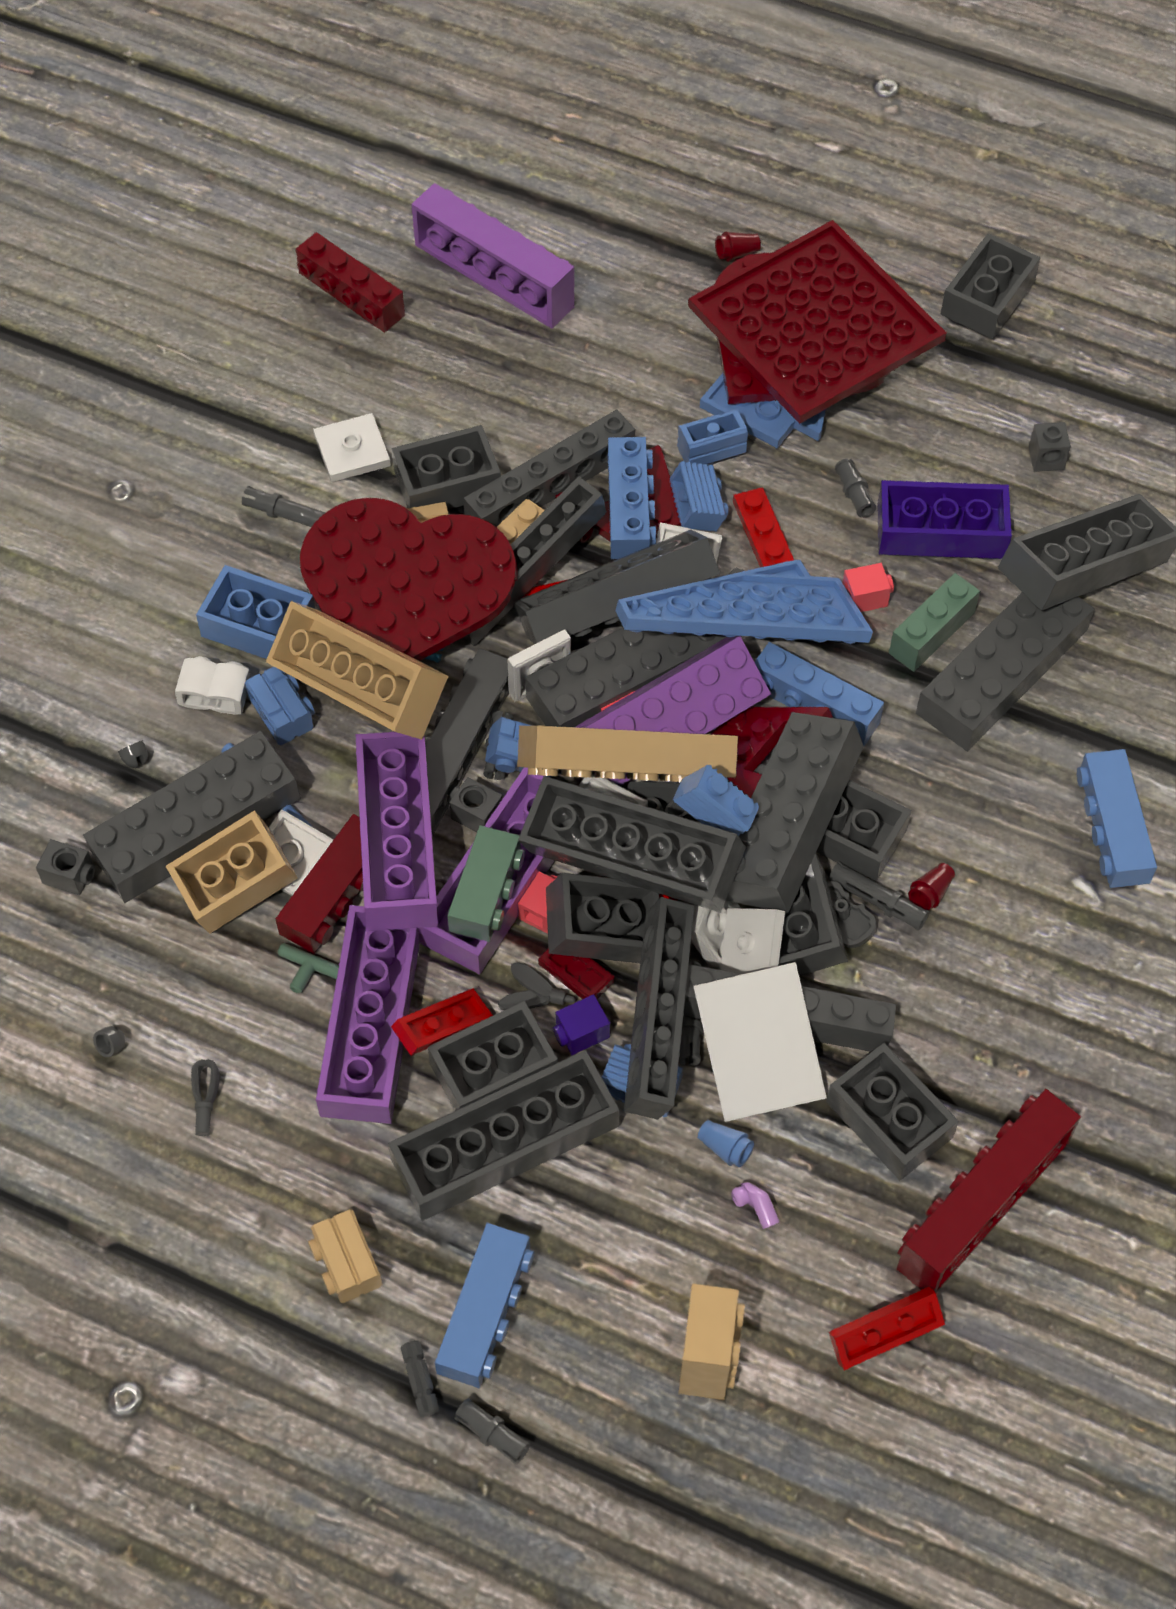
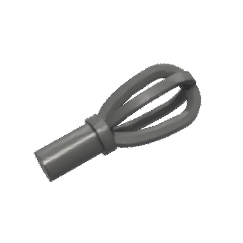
M209 1059L195 1062L191 1069L192 1091L196 1101L195 1135L197 1136L210 1135L211 1111L213 1110V1102L219 1088V1069L216 1063ZM204 1067L211 1068L210 1084L206 1099L203 1101L200 1090V1075Z

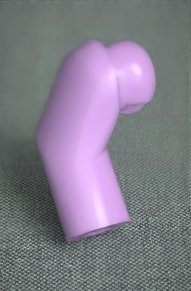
M750 1182L741 1183L740 1187L732 1190L731 1196L735 1205L738 1207L746 1204L752 1206L763 1229L780 1222L770 1197L765 1191Z

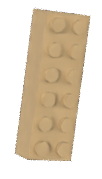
M290 601L266 660V663L390 730L421 740L449 677L317 609Z
M519 726L517 767L528 768V775L558 776V769H561V776L592 778V771H594V778L625 779V772H627V779L658 781V775L660 774V781L681 782L688 775L706 765H711L712 769H717V773H722L724 777L736 778L738 736L555 726Z

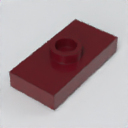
M549 948L538 958V965L581 999L593 994L598 999L614 983V976L591 958L549 954Z

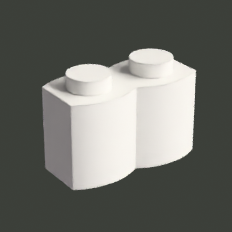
M206 657L184 659L175 689L177 704L191 709H211L219 713L242 714L247 697L245 682L250 678L249 668L233 661L216 664Z

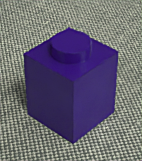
M593 994L556 1011V1026L553 1027V1032L561 1047L566 1045L571 1055H574L609 1039L610 1022Z

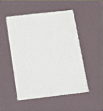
M796 962L693 986L725 1122L827 1098Z

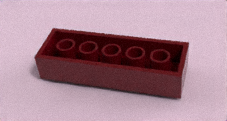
M1045 1089L1038 1098L1031 1095L1024 1102L1019 1110L1021 1115L1014 1123L1008 1120L996 1135L998 1140L992 1148L986 1145L974 1158L973 1163L975 1165L970 1172L966 1174L962 1171L949 1187L952 1191L946 1199L943 1200L939 1197L926 1212L928 1217L921 1227L915 1223L901 1241L904 1244L897 1252L901 1257L896 1269L920 1290L930 1286L937 1293L1069 1144L1081 1116L1049 1090Z

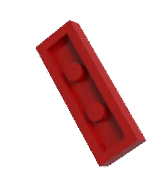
M761 487L733 494V504L760 568L794 560L764 488Z
M472 988L401 1017L395 1021L391 1028L412 1056L428 1049V1046L493 1015L475 989Z
M929 1286L829 1331V1336L838 1364L843 1370H847L945 1325L937 1294Z

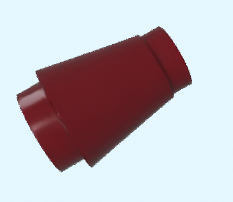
M723 232L722 235H718L715 239L717 257L725 259L727 262L758 252L761 248V240L758 234Z
M940 863L912 882L908 892L910 901L925 910L936 908L955 878L954 870L948 864Z

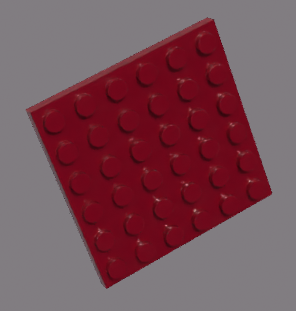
M834 220L827 222L688 298V307L799 424L944 342L947 333Z

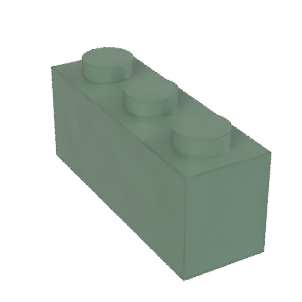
M954 573L893 631L889 654L914 672L975 613L980 590Z
M479 826L447 915L449 932L490 942L493 931L500 930L504 918V910H501L504 899H511L515 880H512V876L515 870L520 871L525 857V850L521 849L520 842L518 841L520 835Z

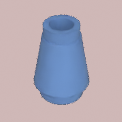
M710 1120L703 1123L697 1136L700 1141L729 1166H743L754 1148V1142L748 1139L747 1133L713 1123Z

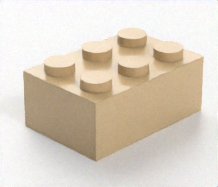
M255 810L166 865L195 920L209 934L298 879L267 824Z
M692 1284L679 1394L724 1400L726 1388L734 1389L741 1342L739 1340L745 1304L737 1303L739 1290Z

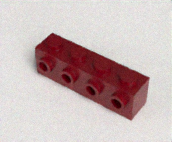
M315 232L296 248L299 274L382 332H387L405 316L403 291L319 233Z
M352 814L275 918L279 935L313 954L321 944L324 945L329 941L336 922L340 917L344 918L347 916L349 905L353 904V899L358 892L363 891L359 816Z

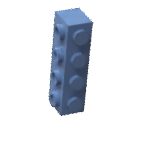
M646 437L608 438L611 559H619L656 544V527L649 526V520H655L654 500H648V494H654L653 475H647V469L653 468L652 450H646Z
M771 642L766 645L754 663L771 693L769 697L788 707H828L833 718L855 722L863 746H865L879 726L884 702Z
M1121 749L1085 753L1081 767L1077 768V782L1079 787H1084L1086 795L1084 798L1085 813L1087 816H1091L1093 821L1092 840L1094 845L1100 848L1099 865L1101 874L1107 876L1110 888L1150 884L1157 865L1126 751Z
M490 1223L486 1224L435 1360V1368L438 1375L477 1388L481 1387L484 1377L490 1379L497 1356L492 1355L496 1342L503 1343L510 1321L506 1320L505 1317L509 1306L515 1308L519 1301L522 1286L518 1285L521 1273L522 1271L529 1272L534 1258V1251L530 1250V1236Z

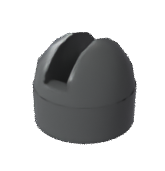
M143 740L118 751L122 761L131 768L138 767L137 759L141 765H144L148 758L147 748Z
M114 1026L104 1027L93 1036L96 1050L107 1058L118 1053L124 1047L126 1041L124 1033Z

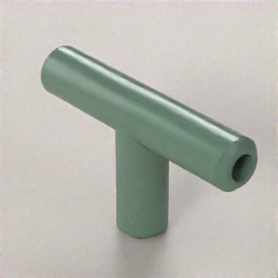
M286 943L280 945L278 949L279 956L301 965L290 984V989L293 992H303L314 970L337 980L339 965Z

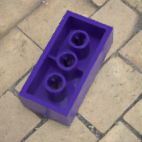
M881 480L877 503L879 555L1003 558L1012 537L1009 485Z

